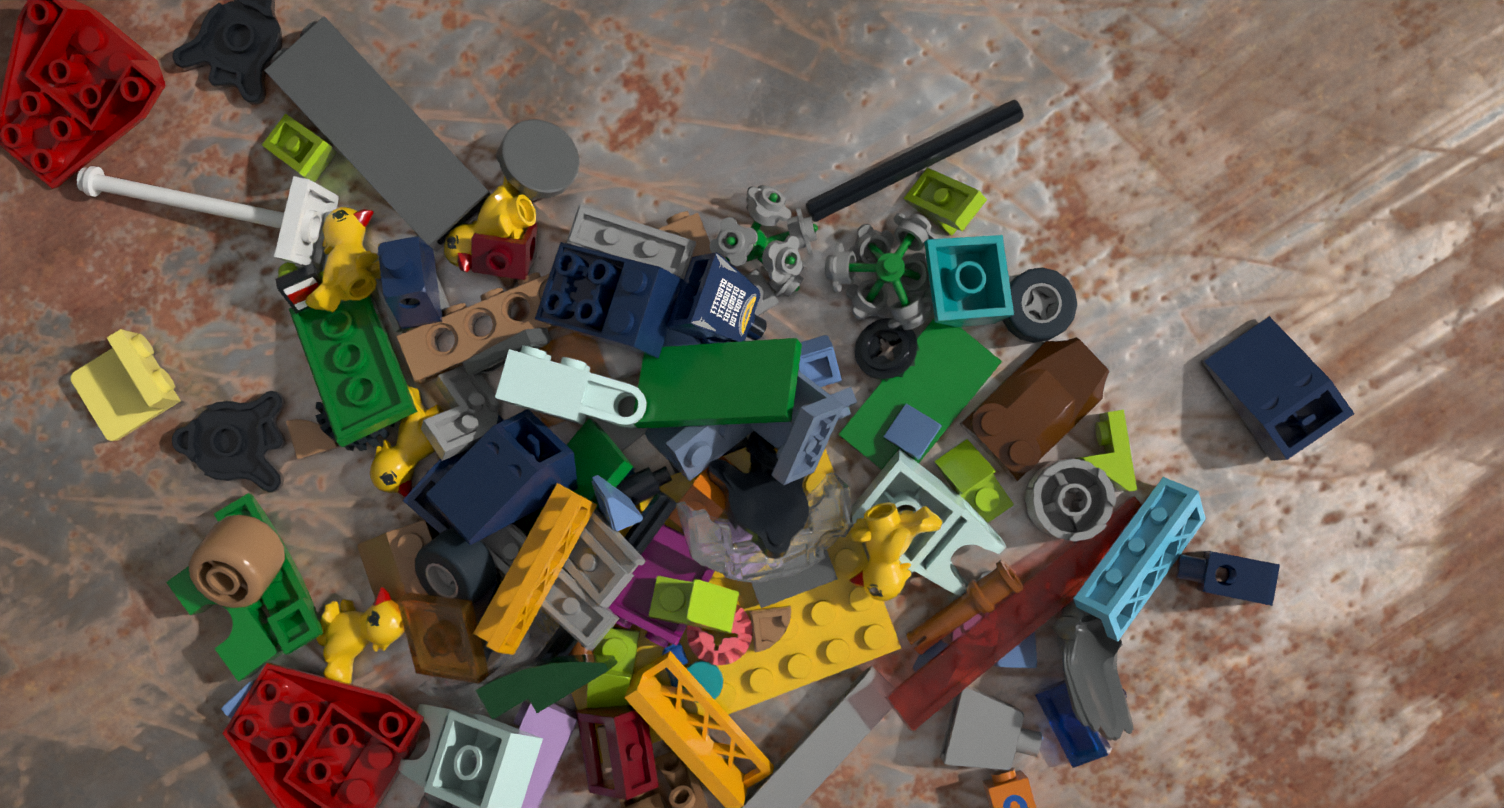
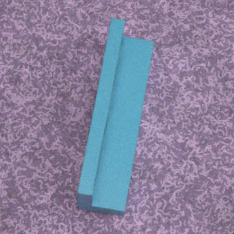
M1162 477L1073 598L1077 608L1101 619L1107 637L1117 642L1120 640L1206 520L1199 491Z

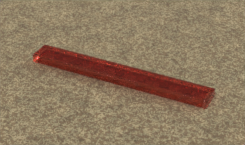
M1135 496L1129 497L1112 511L1111 517L1106 523L1107 526L1103 531L1091 539L1075 541L1027 580L1022 585L1023 590L1021 592L1011 593L995 607V610L983 616L885 696V699L910 731L916 730L1073 600L1142 506Z

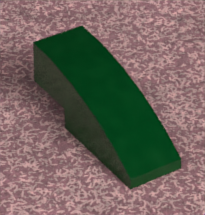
M598 654L567 655L544 659L512 669L485 683L475 691L492 720L529 699L536 713H539L606 673L618 662L614 655Z

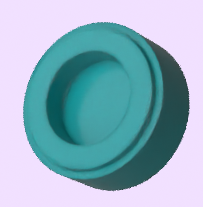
M703 660L690 664L687 670L713 699H716L723 687V675L719 667Z

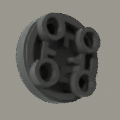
M529 119L515 124L506 133L496 152L497 161L506 179L517 189L519 195L523 194L531 201L562 194L573 183L579 171V154L572 139L561 128L544 120Z

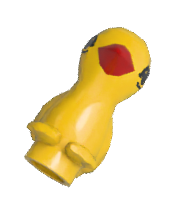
M504 176L503 185L498 186L485 200L477 220L473 221L472 224H462L449 232L444 243V255L447 260L454 266L459 267L461 271H470L472 269L471 238L474 233L522 240L524 229L534 225L536 221V212L531 200L523 194L519 195L517 189Z
M339 207L326 217L323 224L324 240L322 246L325 247L324 253L329 256L325 263L323 282L306 298L305 303L307 306L318 310L334 312L341 299L344 301L362 300L375 290L376 279L381 278L379 260L376 261L379 256L370 250L366 251L363 247L366 227L374 211L368 209L357 211L348 207Z
M408 386L417 412L401 420L396 446L391 447V444L385 439L383 440V446L376 447V454L369 473L373 485L378 490L387 493H399L403 497H406L412 490V476L417 463L435 452L421 430L423 420L444 412L438 404L429 409L422 404L419 390Z
M890 502L880 503L869 508L864 513V518L856 520V523L853 524L855 530L850 533L853 541L865 542L869 561L864 569L849 581L856 587L863 588L875 600L888 601L897 597L903 589L906 580L911 576V572L908 570L911 564H902L899 558L906 552L916 535L940 530L942 520L938 515L931 512L927 506L921 507L914 513L910 510L898 513L896 505Z
M380 588L373 604L365 612L356 611L352 600L342 599L340 608L337 601H332L330 604L325 605V612L320 620L323 634L316 638L319 645L325 647L323 649V656L325 661L328 662L323 675L326 678L351 684L353 663L358 654L371 642L375 652L379 649L385 651L392 642L403 635L407 627L406 611L391 599L390 593L385 588Z

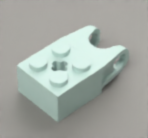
M522 345L521 352L509 349L495 395L496 399L582 425L588 417L624 428H636L634 424L643 418L647 402L639 388L590 372L591 367L575 359L562 357L561 363L551 361L552 356L547 355V352ZM626 397L637 398V411L632 416L622 417L619 414L620 402Z
M901 449L895 453L849 509L848 523L853 526L858 518H864V513L869 508L880 503H894L898 513L899 506L901 505L913 506V512H916L923 506H927L931 512L938 515L942 520L941 529L916 535L899 560L902 564L910 563L911 566L908 570L912 573L915 571L959 596L967 592L968 582L952 564L951 557L958 548L971 544L993 551L996 554H1000L1006 548L1004 541L963 497Z
M419 704L417 712L424 717L423 721L428 725L430 731L429 746L424 755L417 760L402 758L398 770L423 787L424 792L460 808H521L543 738L497 720H492L484 715Z

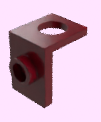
M537 222L528 227L522 240L474 233L471 238L472 272L526 280L537 258Z

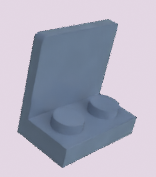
M798 371L792 421L750 424L755 432L778 449V462L772 476L783 485L814 473L844 407L842 403L800 371Z

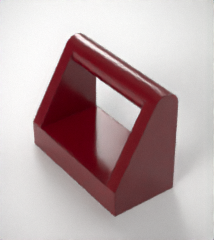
M631 705L585 708L576 711L589 793L629 800L659 787L649 724ZM595 723L605 725L613 779L603 780Z

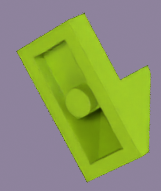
M286 113L262 144L268 151L303 177L313 182L317 181L337 154V151Z
M928 167L903 198L909 205L950 235H953L957 229L963 232L987 201L980 190Z
M1124 409L1100 413V422H1096L1095 431L1098 444L1104 446L1105 453L1075 459L1090 462L1095 467L1102 469L1112 482L1113 487L1117 490L1126 492L1136 491L1137 485Z
M965 439L934 461L952 489L963 497L987 523L1014 506V503L994 476L995 469L968 439Z
M657 576L649 617L651 619L731 634L739 592L698 579H694V582Z
M612 627L595 647L594 654L614 655L618 663L609 671L588 683V708L629 705V702L624 697L634 674L640 631Z

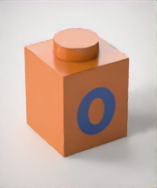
M1013 767L1010 770L999 769L991 773V779L982 781L990 808H1037L1029 779L1021 770L1015 772Z

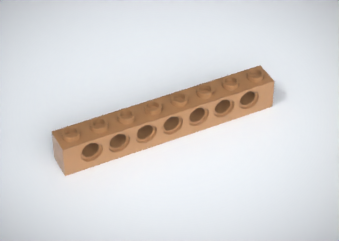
M688 211L675 214L666 220L668 225L659 228V230L696 241L693 256L712 253L710 250V240L699 213L689 215ZM540 272L529 274L526 280L519 279L517 281L518 287L505 292L503 288L490 290L480 296L481 302L469 307L465 303L451 306L443 311V322L406 328L407 332L398 335L397 339L414 381L424 384L434 380L438 375L463 366L462 362L525 329L544 327L549 332L558 329L559 327L535 320L549 274L542 277ZM518 301H528L530 313L527 318L521 321L513 320L511 317L512 306ZM482 316H490L493 323L491 331L485 336H477L474 332L476 320ZM445 331H452L455 337L453 347L446 352H441L437 347L439 335Z

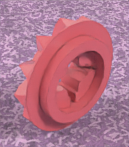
M738 604L732 633H736L738 636L737 638H723L718 650H714V636L706 631H701L702 628L687 625V639L690 648L699 659L712 665H727L735 662L745 654L752 640L751 621L747 613Z

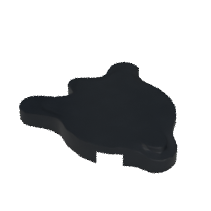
M234 0L223 5L219 2L210 9L204 18L198 35L192 41L174 50L172 55L173 61L184 70L210 65L211 71L208 79L214 87H237L243 99L251 105L262 103L266 97L264 82L267 73L264 70L271 65L272 57L282 48L283 38L281 27L275 15V1Z
M268 391L257 400L249 403L224 401L208 405L207 409L197 419H193L188 425L177 429L173 433L172 445L177 452L186 455L191 462H195L205 472L204 475L210 478L225 481L247 479L254 482L264 491L276 492L283 486L284 477L269 461L268 453L271 450L281 449L285 445V437L276 423L277 417L285 406V399L279 392Z
M717 459L712 461L707 470V475L722 490L725 496V510L733 528L736 530L739 525L744 531L753 535L751 542L757 545L766 557L779 559L785 556L795 535L804 528L808 520V499L802 487L807 476L783 485L772 476L773 471L769 470L763 473L761 464L751 463L749 473H743L725 460Z

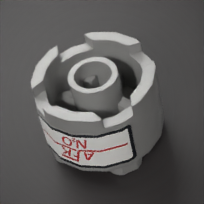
M1070 458L1049 462L1038 469L1027 484L1025 502L1028 516L1036 528L1049 537L1075 542L1091 539L1106 528V523L1111 517L1113 506L1116 504L1113 484L1102 469L1095 467L1090 462ZM1066 491L1068 493H1075L1077 497L1072 502V510H1070V507L1064 506L1062 499L1066 497Z

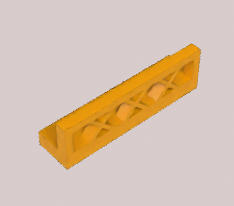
M559 483L556 484L473 633L487 641V647L497 653L515 654L597 504Z
M671 651L633 674L624 698L725 808L743 807L747 788L773 774L774 765ZM668 668L678 679V687L662 685L654 675ZM682 699L699 702L705 709L704 716L689 714L682 707ZM708 728L725 731L731 738L730 745L714 742L708 736ZM734 757L750 759L757 768L744 775L734 764Z

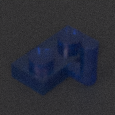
M1065 680L1042 688L1035 694L1072 768L1110 754L1112 747L1108 740L1102 737L1098 731L1093 732L1089 726H1084L1077 720L1072 710ZM1123 689L1124 694H1125V697L1127 698V693H1126V691Z

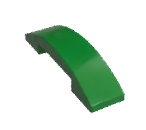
M250 493L214 513L218 522L227 516L233 515L255 517L268 524L278 534L262 507ZM278 534L284 546L285 560L280 571L262 595V599L271 615L267 620L284 654L288 655L322 635L323 630L305 582Z

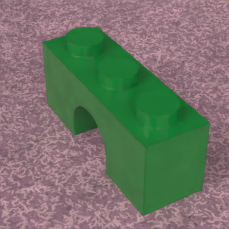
M189 566L166 582L189 615L203 613L217 604L207 599L195 587L190 578ZM261 598L248 607L230 608L222 606L230 613L233 626L229 637L214 649L238 682L252 677L264 668L266 663L272 662L284 653L267 620V615L261 608L263 606Z

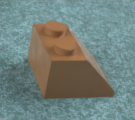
M425 520L392 530L357 545L374 598H376L380 588L383 587L390 593L391 599L402 606L406 613L437 603L426 593L419 583L415 572L414 560L418 551L440 534Z

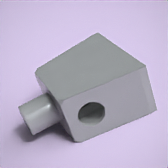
M958 682L940 758L944 764L952 766L1010 770L1015 752L1034 757L1038 755L1042 742V733L1021 728L1024 713L1019 708Z

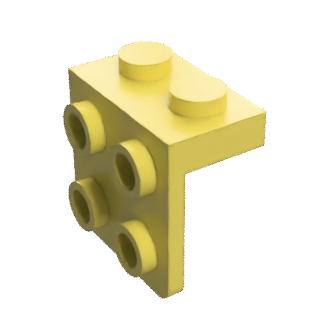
M122 329L107 337L112 349L79 368L71 375L72 384L103 435L110 441L120 440L181 402L174 391L175 385L173 380L164 369L160 368L153 357L154 351L148 340L142 334Z

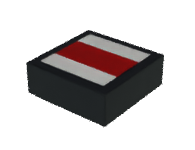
M311 263L275 279L278 291L297 314L311 308L306 305V298L323 282V276L315 265Z

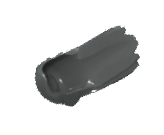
M1073 599L1061 610L1058 620L1051 627L1057 635L1059 648L1062 652L1064 678L1072 710L1077 720L1084 726H1089L1093 732L1098 731L1106 740L1116 741L1120 739L1123 730L1128 734H1131L1132 730H1134L1128 703L1117 671L1118 650L1123 646L1120 639L1117 642L1107 637L1101 619L1077 608Z

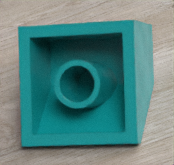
M1003 235L928 239L924 241L936 323L954 327L990 325L1014 315Z

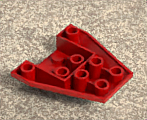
M27 0L17 19L0 98V146L52 189L58 188L147 117L166 86L158 60L101 13L76 0Z
M266 663L222 734L277 808H378L400 773L398 767L401 759L408 760L413 753L424 717L391 694L273 663Z

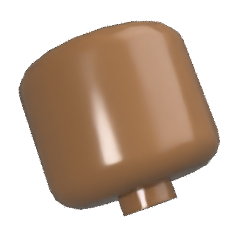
M246 515L227 516L212 527L193 552L188 564L190 578L195 587L207 599L218 605L230 608L248 607L262 597L280 571L285 560L284 546L278 534L268 524L259 519Z

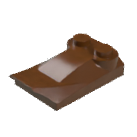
M1077 337L1063 341H1045L981 402L960 425L1014 481H1018L1028 471L1035 468L1039 460L1103 399L1104 386L1110 371Z

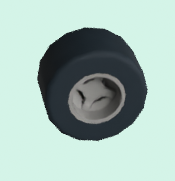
M1041 267L1028 269L1011 280L1010 289L1014 315L1002 320L1009 332L1020 340L1036 343L1048 341L1067 330L1075 318L1078 305L1076 292L1066 277L1058 271Z
M454 528L447 529L437 535L418 551L414 560L415 572L419 583L433 600L449 610L462 611L471 607L492 588L496 581V566L485 545L481 541L469 545Z

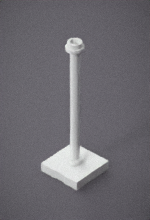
M96 166L82 168L77 176L78 189L84 191L88 196L96 197L103 191L281 228L274 257L285 262L294 263L295 266L300 268L313 263L319 272L322 271L326 255L324 253L325 247L322 246L324 240L323 224L326 217L337 208L339 200L338 195L315 182L295 176L292 179L284 213L105 176L103 170Z

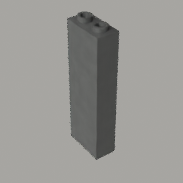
M325 16L319 21H313L305 26L300 33V38L291 47L281 49L272 57L271 65L264 71L434 251L437 252L444 246L445 239L451 230L462 224H468L480 212L485 200L491 193Z

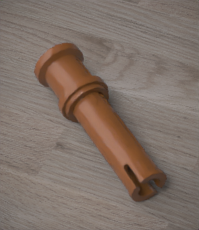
M999 560L996 563L997 568L979 581L971 580L966 587L967 592L955 599L912 631L906 633L911 645L923 636H926L914 647L918 654H924L926 650L978 613H991L995 610V604L1013 591L1019 593L1023 590L1019 578L1004 560Z

